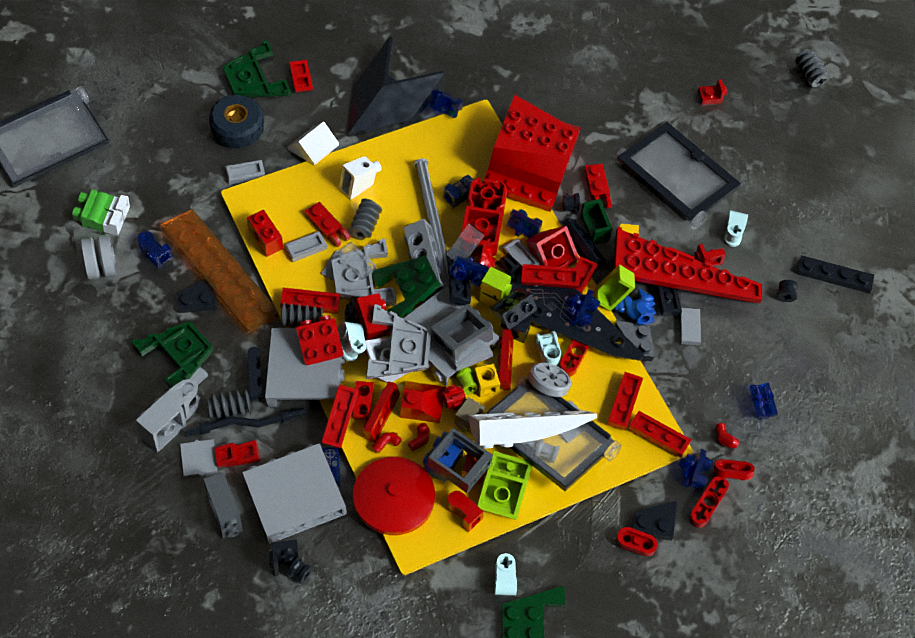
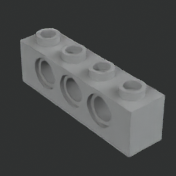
M422 219L404 227L406 234L404 235V240L409 246L408 256L410 260L426 256L439 280L440 286L427 297L430 298L445 288L447 284L432 226L425 219Z

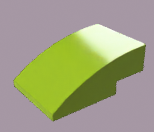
M494 451L492 464L487 471L477 506L483 511L517 520L532 465L524 459Z

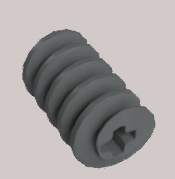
M806 49L796 56V64L812 87H818L830 78V74L823 67L824 64L820 62L816 52Z
M366 198L361 200L350 225L351 227L348 230L351 237L357 240H364L372 236V232L375 229L374 226L377 224V220L380 217L379 214L382 212V208L377 203Z
M283 303L281 319L283 327H287L290 322L291 328H295L297 323L300 326L299 322L311 319V322L314 323L318 322L319 317L323 316V307L317 312L316 306L309 311L308 305L302 310L300 304L294 309L291 303L287 309L285 303Z
M244 390L243 396L240 395L239 391H236L233 397L231 392L228 391L227 397H224L223 393L220 392L219 398H216L215 394L212 393L211 398L208 399L210 419L213 418L214 413H216L218 418H221L222 412H224L226 417H229L230 411H232L234 416H237L238 410H240L242 415H245L246 409H248L251 415L247 390Z

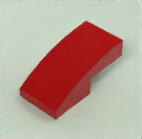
M308 61L290 62L295 93L313 91Z
M256 440L235 445L233 442L214 448L218 467L240 466L261 461Z

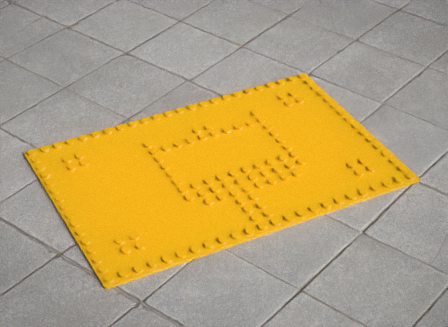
M482 100L331 152L315 165L305 161L222 190L223 200L281 322L282 308H280L283 287L336 293L334 281L321 275L327 265V261L332 258L336 250L343 254L352 251L357 252L364 249V246L374 245L379 240L385 239L388 257L369 259L371 271L410 260L408 256L409 246L404 240V235H406L404 227L422 219L429 223L417 168L414 167V162L418 159L424 158L428 160L427 167L446 251L448 252L450 247L460 250V237L470 189L469 182L465 185L464 180L465 178L467 180H474L480 177L481 182L484 180L495 142L502 127L501 121L488 100ZM361 157H367L371 162L378 161L381 165V171L376 173L374 184L350 200L339 189L343 165ZM460 182L462 185H465L462 188H466L467 191L462 192V188L460 186L456 187L455 185H457V183L459 184ZM506 197L497 255L492 256L496 258L495 262L500 260L501 257L506 256L502 251L503 247L518 238L528 249L527 239L540 232L562 227L553 210L549 212ZM362 199H370L382 208L370 238L357 240L350 236V239L346 241L337 233L336 236L339 238L341 245L336 247L321 233L327 244V249L292 262L285 249V244L319 231L305 216V210L319 201L347 232L349 227H351L350 225ZM263 209L281 234L283 240V249L266 257L249 232L247 223L248 216ZM468 254L471 296L469 305L473 309H477L485 320L490 321L493 326V332L502 337V320L491 315L489 310L491 306L479 301L483 279H478V273L474 272L476 257ZM578 261L567 267L574 268ZM372 277L374 289L394 287L396 305L405 300L396 279L378 288ZM591 278L583 295L614 324L617 320L612 311L596 303L595 287L597 285ZM341 297L338 314L323 313V316L330 315L331 318L335 317L337 327H339L341 322H345L347 303L349 304L351 299ZM426 298L423 302L420 300L413 309L415 310L430 298ZM386 305V311L393 306ZM532 321L525 342L522 343L514 340L511 390H503L500 384L499 393L480 397L477 390L472 394L465 395L466 399L469 397L483 405L486 413L515 388L523 386L529 380L528 374L532 366L536 363H542L535 343V334H550L551 331L536 325ZM289 322L288 326H287V327H284V328H291L290 322ZM392 328L389 332V335L375 339L391 337ZM556 333L561 350V362L572 339ZM499 342L498 347L492 351L493 357L468 366L473 370V373L475 367L482 364H494L496 372L500 371L498 364V354H501ZM573 348L571 350L572 353L575 355L582 354V351L579 348ZM589 348L577 372L570 376L572 385L568 393L562 396V398L567 402L572 401L580 410L597 413V418L592 421L611 435L610 441L616 446L567 491H563L532 466L517 520L484 511L483 519L470 532L466 531L463 528V520L457 514L451 513L448 510V495L453 491H461L478 505L488 469L482 475L481 484L476 483L468 493L449 480L444 483L430 475L435 487V503L428 520L421 527L407 534H382L402 575L410 574L690 456L693 452L690 444L682 458L628 429L638 411H641L683 434L642 362L613 357L594 348ZM365 349L363 353L358 354L357 359L354 361L346 360V363L342 364V369L345 371V380L341 381V385L355 389L356 381L374 382L371 416L373 407L378 403L381 391L388 382L380 378L366 379L369 356ZM570 359L568 366L565 367L566 369L572 367L573 360ZM429 369L409 372L393 381L397 385L400 396L379 437L384 433L396 432L402 439L398 446H394L392 443L387 444L378 453L372 448L374 442L368 441L363 431L364 425L368 420L353 419L352 410L341 448L356 479L367 465L385 457L407 458L424 468V457L433 448L436 438H441L444 431L449 433L452 428H455L474 442L471 428L468 432L462 431L454 424L455 415L458 410L454 411L453 408H446L444 402L440 423L400 418L406 381L444 386L441 382L439 383L435 380L433 373ZM624 372L643 377L626 431L607 425ZM456 373L449 377L446 387L451 385L462 387L460 380L456 377ZM488 377L483 378L484 380H490ZM530 391L504 413L514 412V414L524 416L525 412H533L544 416L545 412L557 411ZM318 399L327 419H329L334 399ZM426 423L430 428L429 441L412 452L408 442L417 438L418 424ZM584 432L569 444L559 435L534 440L536 442L542 440L544 444L554 448L560 447L554 464H551L549 460L544 458H538L563 478L568 476L601 446ZM494 444L493 448H483L492 455L496 451L523 459L512 449L502 447L501 444ZM465 451L453 469L460 476L462 475L467 455Z

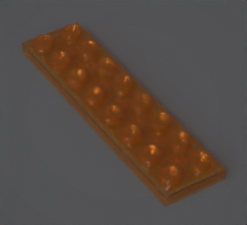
M193 209L161 224L160 229L215 293L216 297L247 334L279 317V311Z

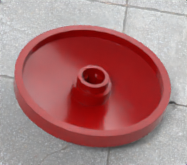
M385 457L367 465L360 472L354 484L353 504L358 517L370 529L381 534L403 535L421 527L428 520L434 508L435 487L430 475L418 463L407 458Z

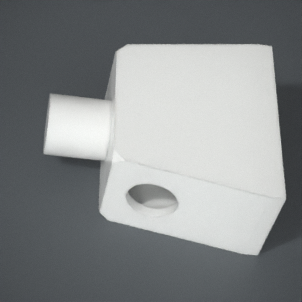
M361 157L344 164L339 189L350 200L374 184L376 173L381 171L380 163L378 161L371 162L367 157Z

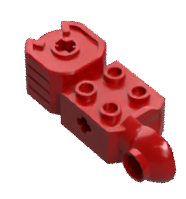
M480 177L470 183L459 249L476 257L474 272L478 273V279H483L489 268L495 267L496 258L492 256L497 255L508 188L503 181H500L498 185L495 180L484 179L481 182Z

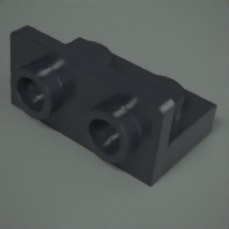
M517 288L490 307L489 310L491 315L503 320L505 328L510 330L537 310V306L531 293Z
M297 539L271 543L272 550H268L270 570H275V576L279 575L278 564L291 565L299 557Z

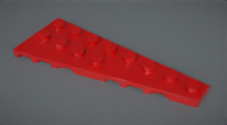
M617 227L614 269L620 264L634 273L635 281L760 304L762 301L761 283L743 276L737 277L726 269H717L711 266L709 262H700L695 260L694 256L672 247H663L657 244V241L652 239L648 241L639 237V234L635 232L631 234L622 230V227Z

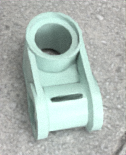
M730 210L724 238L728 246L736 247L740 244L748 214Z
M341 322L338 332L344 353L343 357L347 361H354L357 359L358 354L363 353L366 349L364 328L362 324Z
M551 331L550 334L544 335L535 334V343L542 363L558 366L561 350L556 332Z
M504 553L497 558L495 564L494 595L516 596L515 559L512 555Z

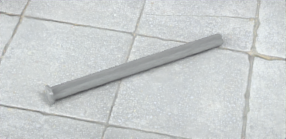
M422 158L414 162V167L417 168L428 221L432 226L446 284L449 287L447 251L428 172V160Z

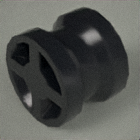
M564 193L563 211L574 210L579 212V193L574 195Z
M793 280L780 281L778 299L783 302L795 301L797 299L795 291L798 289V284Z
M298 557L289 567L287 575L295 577L298 583L303 584L310 576L313 566L304 564L303 560Z

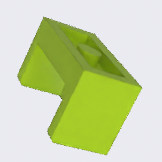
M619 264L595 287L596 303L609 311L615 308L635 289L634 273Z

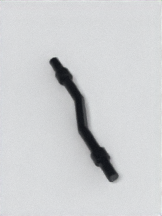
M304 407L292 411L284 410L281 411V414L259 420L232 416L210 423L208 421L202 422L199 426L184 430L186 437L200 433L203 435L211 433V430L229 425L260 428L282 421L283 423L290 422L293 418L306 415Z

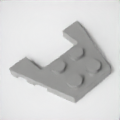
M385 239L379 240L374 245L364 246V249L357 252L352 251L331 260L335 291L341 294L342 298L355 300V297L359 298L380 293L381 299L385 300L386 305H396L394 287L374 289L369 259L388 257Z
M374 304L372 324L392 327L389 362L369 359L367 362L366 379L427 370L431 330L409 319L407 321L397 316L396 313L388 312L382 309L381 306Z

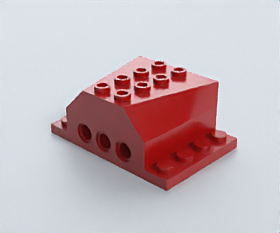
M514 95L495 142L484 179L495 180L498 185L500 181H503L508 188L507 197L551 212L581 128L562 122Z

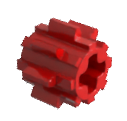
M455 385L446 387V391L442 392L446 408H453L454 411L460 409L467 400L465 392L460 386L455 387Z

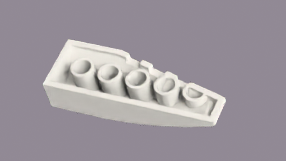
M563 411V415H560L559 412H545L544 416L533 412H525L524 416L514 414V412L468 415L474 442L481 445L482 448H493L494 444H501L502 447H512L513 443L543 439L579 427L597 418V413L592 411Z

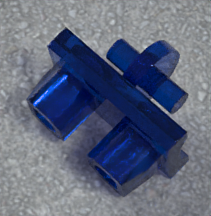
M437 89L432 90L433 99L430 107L437 113L442 112L452 118L457 117L458 111L462 110L463 100L456 99L448 93Z
M513 209L510 212V218L506 226L514 229L515 236L517 237L523 234L531 238L540 233L543 221L538 218H529L527 212L522 209L518 211Z
M456 256L453 265L449 269V273L453 274L454 278L458 280H471L473 285L479 287L489 267L474 262V257L469 256L465 259Z
M589 289L587 294H583L582 297L579 294H575L574 297L567 298L568 311L574 312L569 324L575 326L579 323L585 327L590 325L593 316L585 311L589 309L595 312L600 304V301L593 297L594 291Z
M770 384L750 385L749 390L757 418L763 420L776 417L778 412Z
M700 449L699 453L687 454L686 458L679 459L678 465L682 468V473L686 474L683 486L688 488L693 485L702 488L706 485L708 478L700 472L701 470L707 472L712 466L713 461L706 457L707 451Z

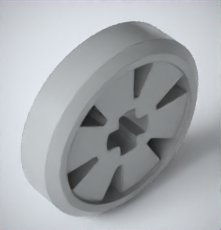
M536 363L528 374V379L534 388L548 396H565L572 385L568 374L560 367L550 363Z

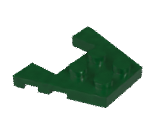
M268 40L263 41L259 47L250 49V52L243 57L240 55L223 66V72L233 95L247 97L291 95L286 79L267 84L257 60L273 56Z
M426 256L371 271L378 288L396 279L405 300L387 311H392L401 318L406 313L409 315L414 310L413 307L420 300L423 302L440 286L439 280Z
M190 321L168 328L166 332L152 333L147 338L141 340L137 338L131 341L132 346L141 356L160 346L180 368L164 379L170 389L179 382L190 379L213 352V346Z
M565 586L502 604V638H544L543 607H565Z

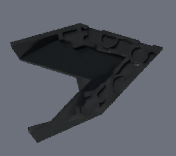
M390 36L355 83L348 137L355 135L357 132L364 131L367 133L393 127V124L410 123L444 91L445 73L439 71L398 81L390 77L388 70L393 38Z

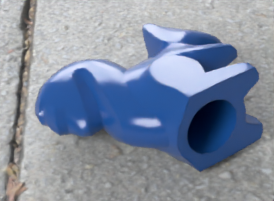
M640 288L638 289L637 300L633 301L627 295L614 308L620 313L625 312L637 324L646 325L655 321L652 316L656 314L654 307H651L655 305L653 302L654 297Z

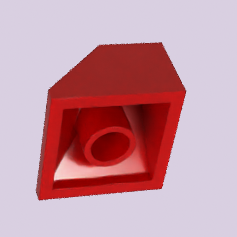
M567 226L540 232L526 240L529 251L543 266L567 267L579 260Z
M406 381L400 418L440 423L443 407L442 392L445 391L446 387Z

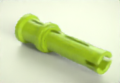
M469 367L463 368L456 373V377L460 380L465 395L472 394L478 390V385L473 379V370Z

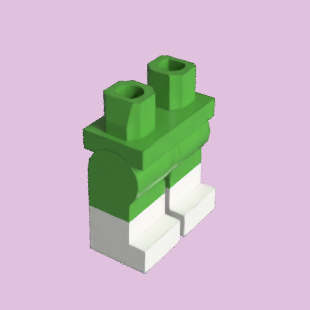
M93 189L90 193L81 192L78 202L85 207L84 209L74 207L72 212L73 219L81 221L82 227H90L118 236L124 223L123 220H125L130 208L128 196L121 195L116 197L104 192H97V190Z

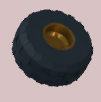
M241 95L226 96L217 101L211 108L209 124L213 137L219 143L232 148H242L253 144L260 138L264 130V116L261 107L250 97Z

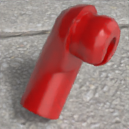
M426 423L418 424L417 438L408 442L412 452L429 441L430 428Z

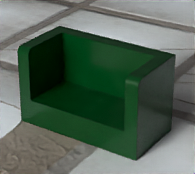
M601 199L584 202L580 216L589 238L594 244L610 241L612 226Z

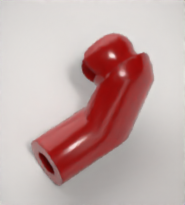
M724 423L716 424L718 442L727 448H737L739 440L726 432Z
M396 432L384 433L378 438L372 448L380 453L387 444L392 443L394 446H398L402 439Z

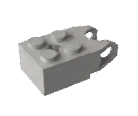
M186 379L174 385L162 397L156 398L152 406L146 411H142L136 419L140 438L157 453L186 427V420L199 407L200 397L196 395L198 384L192 379ZM187 384L194 387L191 392H182L183 386ZM195 398V404L189 405L192 399Z

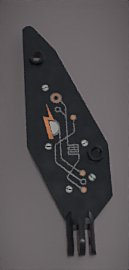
M509 252L506 256L501 257L500 260L495 262V266L501 272L511 276L510 284L512 288L510 293L520 288L533 295L537 310L528 317L532 318L536 325L550 331H555L562 336L613 357L637 361L643 359V353L579 290L521 285L523 266Z

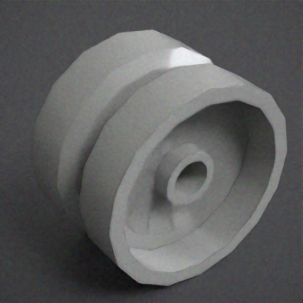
M109 234L98 236V248H96L92 237L81 238L88 279L92 280L100 277L99 266H102L103 274L106 277L116 276V260Z

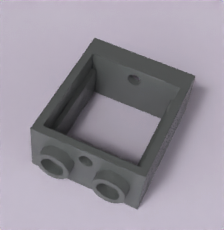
M469 304L430 327L431 339L455 363L493 340L492 324L490 321L485 320L479 311L473 309ZM467 320L479 329L459 343L448 334L449 331Z
M452 428L449 433L445 432L443 434L440 444L437 447H433L427 457L430 468L468 493L492 464L493 455L455 428ZM453 443L478 460L464 478L439 461Z
M221 472L204 478L206 495L222 537L231 538L237 536L239 532L243 531L241 517L224 473Z

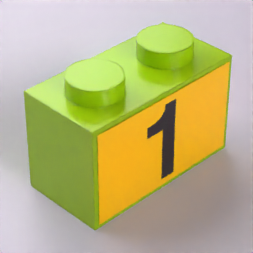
M490 267L481 282L479 301L492 307L506 297L512 288L510 284L511 276Z

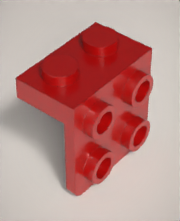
M330 315L319 317L318 322L312 323L311 319L299 322L300 326L296 327L306 365L343 356L344 353L335 317L331 318Z

